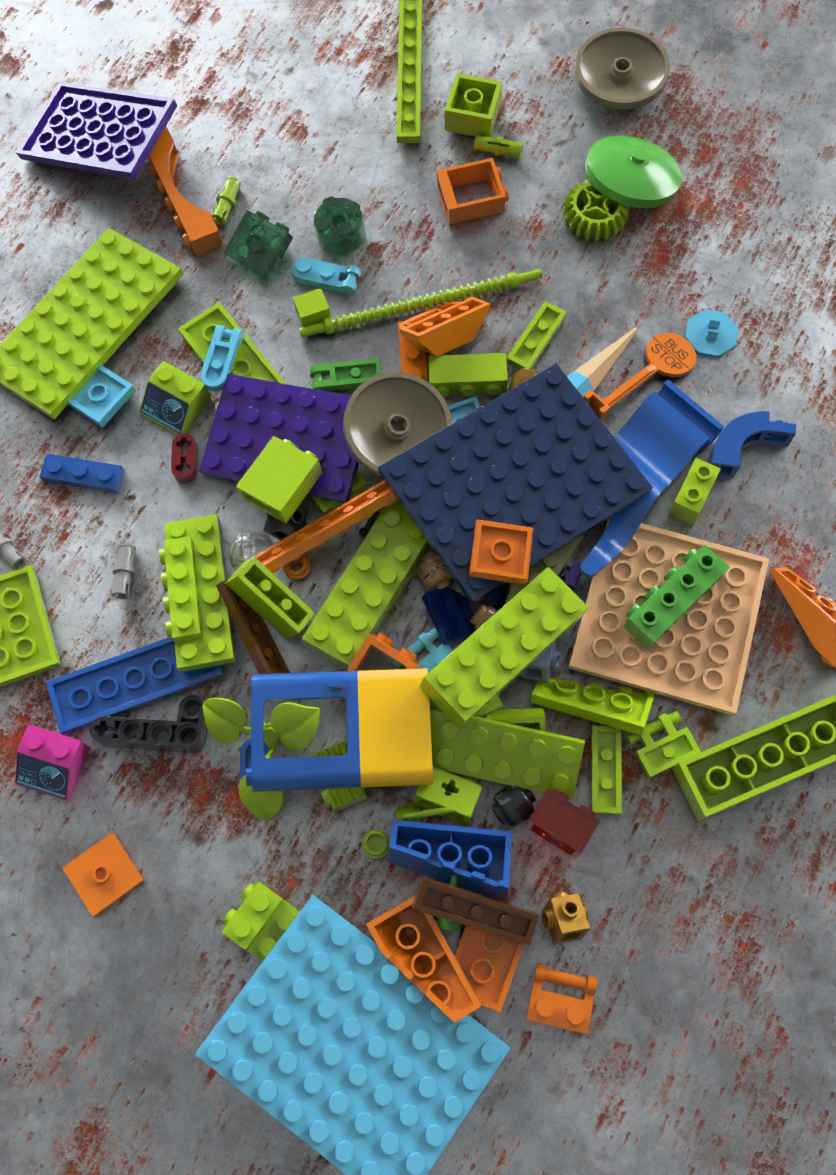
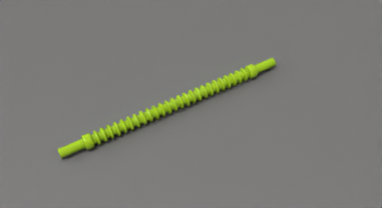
M537 269L521 274L513 272L507 274V277L501 275L500 279L494 277L493 281L487 279V282L484 283L481 280L480 284L474 282L473 286L467 284L465 288L461 285L460 289L453 287L452 291L446 289L445 293L440 290L439 294L433 292L432 296L425 294L424 298L421 295L418 296V299L412 297L411 301L405 299L404 303L398 301L396 305L391 302V306L384 304L383 308L377 306L376 310L371 307L370 311L363 309V313L356 311L355 315L350 312L349 316L343 314L342 318L335 316L334 320L331 317L326 318L321 323L299 328L300 335L303 338L323 332L331 334L335 332V329L341 331V328L345 327L347 330L348 326L355 328L356 324L362 326L363 322L369 324V321L372 320L375 323L376 319L383 321L384 317L390 319L391 315L396 318L397 314L403 316L404 312L411 314L412 310L415 313L418 312V309L424 311L425 307L431 309L432 305L438 307L440 303L445 305V302L452 303L453 300L459 302L460 298L465 301L466 297H473V295L479 297L481 293L485 296L487 292L493 294L494 290L500 292L501 288L504 291L507 290V287L510 289L518 288L519 284L542 279V271Z

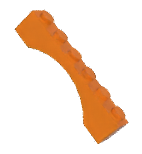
M165 127L148 156L149 162H147V166L152 177L156 175L158 177L155 182L160 193H165L167 196L164 198L169 212L174 211L176 214L173 216L178 230L183 229L184 231L182 238L187 249L192 247L195 255L199 256L223 246L222 240L210 213L187 201L175 187L174 171L179 156L174 141L167 127Z

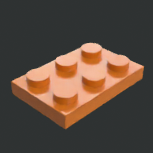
M466 926L455 958L480 1004L501 1013L525 944Z

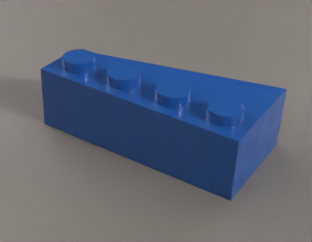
M393 820L389 844V859L391 864L449 884L451 876L455 875L457 877L456 886L507 903L512 831Z

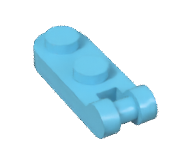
M310 258L297 259L291 268L294 280L300 284L349 295L355 293L357 287L355 282L360 278L362 272L355 265L346 267Z
M216 326L200 376L207 390L220 391L223 389L227 375L231 374L239 345L243 341L244 333L242 329L234 328L233 330H228L226 326Z

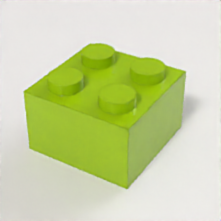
M456 73L445 107V131L475 137L477 134L491 137L501 105L502 82Z

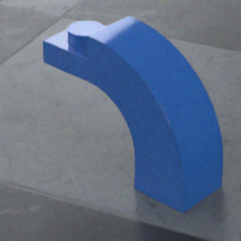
M768 411L752 412L737 417L727 424L719 434L710 453L708 463L721 468L718 476L734 477L740 467L741 449L744 446L756 442L789 445L796 434V424L787 423L783 420L769 421L770 412Z

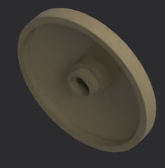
M623 27L606 29L592 35L580 47L575 62V78L581 91L593 102L607 108L619 110L635 109L655 100L664 90L670 72L668 54L658 40L643 31Z
M389 372L368 379L354 391L344 413L343 432L346 444L359 464L368 471L381 476L378 473L380 465L452 424V418L446 401L430 383L412 374Z

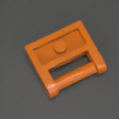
M536 963L526 1020L588 1034L597 987V977L592 975L582 977L548 969L545 964ZM543 980L584 990L583 1000L542 990Z

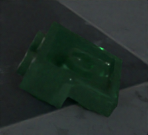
M246 210L223 254L267 278L277 258H283L293 237L288 233L290 229L277 221L274 225L269 222L270 218L262 212L256 211L254 214Z

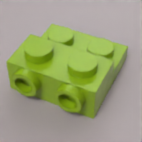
M258 881L256 885L249 884L240 897L244 902L238 910L231 909L222 921V924L225 926L222 933L263 962L300 911Z

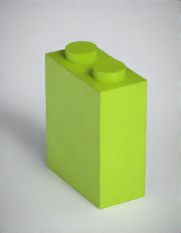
M273 436L236 485V488L243 500L287 523L323 472L319 458L310 451L303 452L297 449L296 445L287 439L282 441Z

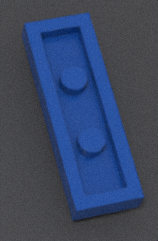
M47 453L39 477L45 482L118 494L124 468L120 465Z

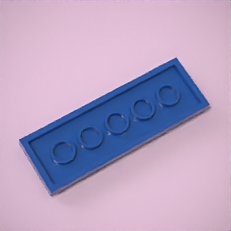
M165 638L46 681L59 732L62 735H67L90 726L98 717H116L225 676L221 665L179 673L176 663L175 642L172 638Z

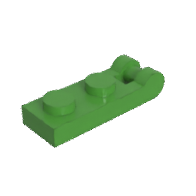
M380 358L313 365L310 367V377L313 378L311 389L336 391L358 388L368 379L382 374ZM330 375V379L323 380L324 376Z

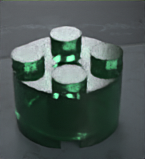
M326 197L317 208L313 218L319 244L325 252L334 256H347L353 250L355 252L358 251L366 239L360 205L347 198Z

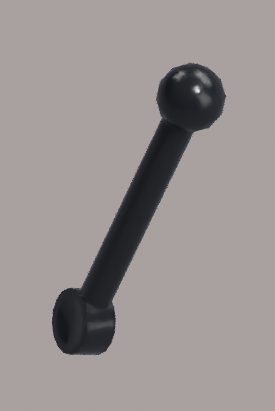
M379 510L374 512L368 519L365 527L359 529L360 537L366 538Z

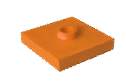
M477 519L469 576L526 585L529 575L533 528Z
M113 832L62 867L88 911L95 918L145 882Z

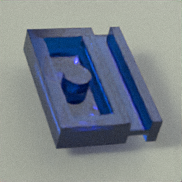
M458 584L452 588L445 587L426 592L421 597L444 646L466 640L476 631L475 625L470 622L473 613Z

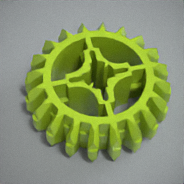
M585 179L583 185L577 183L575 189L570 188L568 196L564 200L563 217H565V225H569L570 232L576 231L577 238L584 235L586 241L589 238H594L597 242L601 237L607 241L609 235L615 237L618 231H622L628 220L630 206L620 204L606 197L591 182ZM580 205L583 206V210L581 212L578 209ZM611 208L614 211L613 215L609 213V209Z

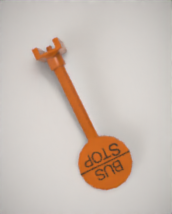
M661 333L654 336L646 347L645 355L649 363L647 367L603 400L592 390L587 392L583 398L604 423L609 409L656 373L668 377H681L688 374L694 367L697 357L692 344L682 336L673 333Z

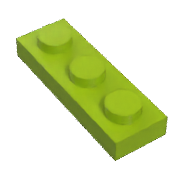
M544 301L506 357L507 364L519 370L522 368L532 369L565 320L567 312Z
M595 725L591 727V814H622L621 729L615 727Z

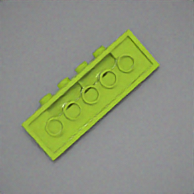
M214 514L164 523L166 541H164V549H159L161 564L166 565V572L161 573L163 588L168 589V596L163 597L165 612L170 613V621L165 622L167 637L172 638L175 642L176 663L179 673L235 663L230 613L216 587L220 582L226 580L218 515Z

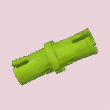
M477 134L474 142V150L494 153V156L498 157L500 155H507L521 159L524 149V142L504 140L501 136L492 138Z
M228 176L223 190L217 195L216 207L211 216L218 225L226 223L229 211L235 206V197L241 186V182L236 177Z

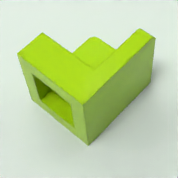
M316 289L293 297L295 310L302 327L321 323L323 319L331 317L330 308L322 289Z

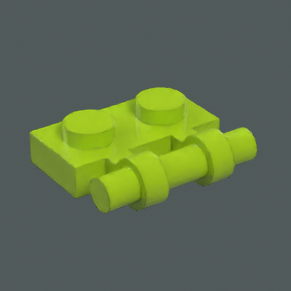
M677 711L668 715L663 713L657 716V720L645 726L643 735L631 732L625 735L630 745L638 741L643 744L644 748L636 751L635 755L648 779L673 768L677 762L701 752L688 727L679 731L675 729L674 724L681 721L680 714ZM661 730L664 731L667 737L654 742L651 735Z

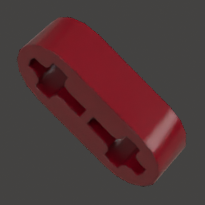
M183 433L177 435L172 442L171 470L178 482L187 484L192 482L197 476L198 447L195 439L190 434ZM184 443L189 444V446L186 447V454H183L181 450V447L184 446ZM186 462L189 470H186L185 474L182 475L180 471L183 470V463Z

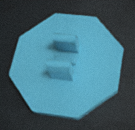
M705 309L688 319L685 339L692 344L697 354L718 358L735 348L739 328L725 312Z

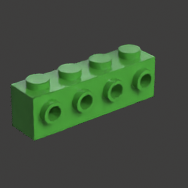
M703 545L698 551L693 548L683 558L682 561L685 564L680 569L673 567L663 578L666 582L660 588L655 585L644 596L647 599L645 603L641 606L636 603L626 613L625 616L628 619L623 627L647 650L700 600L730 568L706 545Z

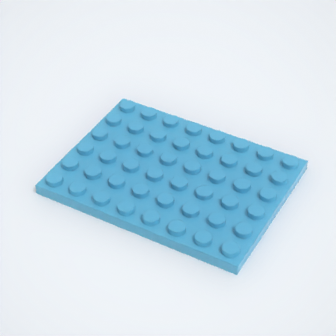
M312 894L196 1051L195 1055L346 1175H427L511 1047L469 1015L454 1023L380 952L374 941Z

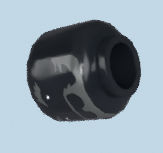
M508 785L494 795V804L491 805V809L503 826L508 824L511 827H516L534 814L535 810L532 803L536 801V798L531 790Z

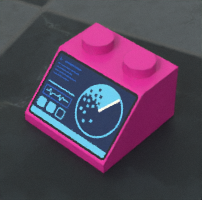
M28 724L16 751L15 784L69 802L91 747L80 740Z

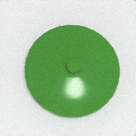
M610 136L597 141L590 148L585 162L586 175L599 192L613 201L631 207L654 208L667 204L676 196L682 181L680 167L667 151L652 142L633 136Z

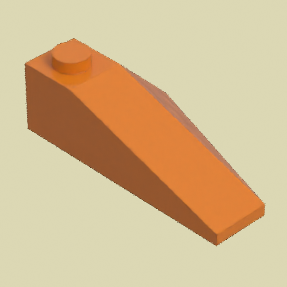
M787 567L774 568L771 574L814 648L822 655L821 658L827 665L836 668V602L830 598L826 599L823 596L815 595L816 589Z
M415 896L366 923L380 952L454 1023L482 1007L433 916L413 909L412 905Z

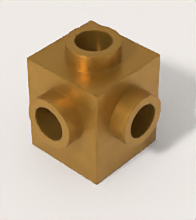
M566 892L554 894L550 897L542 911V921L544 927L549 929L553 945L582 940L590 929L588 910L586 905L581 902L579 893L568 895Z

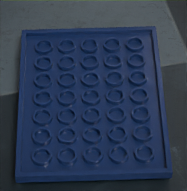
M557 363L378 467V473L472 605L507 583L469 576L477 519L533 528L530 569L646 496L653 489L652 485Z

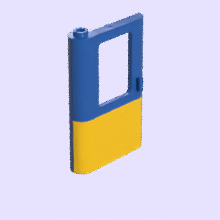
M428 668L252 675L251 768H246V785L252 786L253 792L433 785L430 701L428 695L419 687L424 676L428 674ZM342 698L346 701L348 751L345 755L271 759L264 756V704L267 701Z

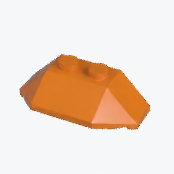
M469 297L465 298L463 302H452L435 307L401 322L400 334L420 350L430 353L431 356L445 355V353L455 348H460L463 344L474 339L490 310V303Z

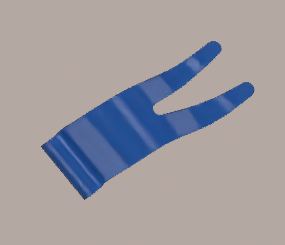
M669 380L663 384L658 393L653 391L645 398L626 424L614 435V438L652 485L653 489L649 494L612 517L603 536L580 566L581 573L586 577H594L625 549L657 497L676 479L702 446L704 448L709 446L724 428V425Z

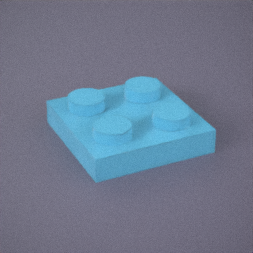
M100 364L96 374L73 399L70 398L67 402L68 406L103 428L136 392V389L132 384Z

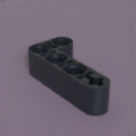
M195 694L183 697L179 704L177 721L101 716L91 723L90 734L101 745L110 748L197 753L205 746L208 731L202 708L204 700ZM199 704L201 706L200 711L196 715H189V709L193 705ZM108 728H110V729H112L114 732H106V731H108ZM135 728H140L138 737L129 740L130 732ZM168 730L167 738L164 741L157 742L159 732ZM190 732H196L197 737L194 742L186 744V735Z

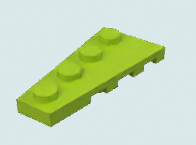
M550 678L548 683L537 682L531 696V703L627 732L643 735L655 693L650 691L645 693L632 692L631 687L620 686L619 690L603 689V684L592 683L588 686H578L576 681Z

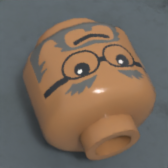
M434 551L424 555L419 560L420 564L417 567V573L428 591H437L440 594L453 587L454 578Z

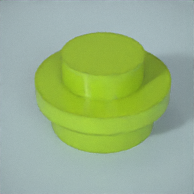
M372 829L365 833L361 846L366 856L372 859H380L389 852L390 838L385 831Z

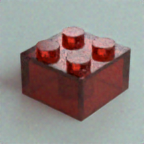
M547 788L525 828L576 859L583 852L600 820L595 818L596 813L584 805L577 807L570 803V797L558 789L551 791Z

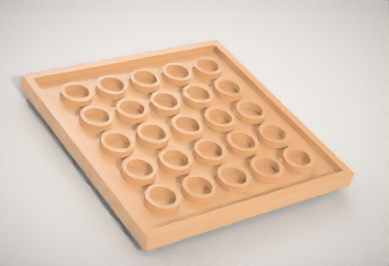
M612 517L607 519L604 532L607 529ZM641 523L625 549L591 578L585 601L589 608L581 617L568 668L734 716L737 713L769 558ZM703 545H706L730 568L700 600L647 650L623 627L628 619L625 616L626 613L636 603L640 606L645 603L647 599L644 596L655 585L660 588L666 582L663 578L673 567L680 569L685 564L682 561L683 558L693 548L698 551Z

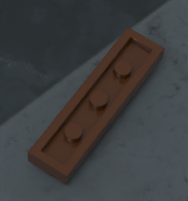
M224 580L216 585L259 674L290 673L264 619L225 584L228 580Z
M423 876L421 877L412 905L415 910L527 945L531 943L539 918L536 912Z

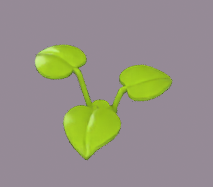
M210 698L203 702L202 708L206 727L216 740L226 744L234 743L240 738L241 732H251V727L244 726L248 720L247 713L238 703L224 698ZM291 702L281 703L276 706L271 713L270 722L268 724L264 722V742L271 745L265 757L271 759L281 742L285 748L291 751H299L307 747L317 731L320 708ZM246 775L241 778L239 796L243 805L256 817L263 820H271L283 806L284 791L253 792L252 786L246 785Z

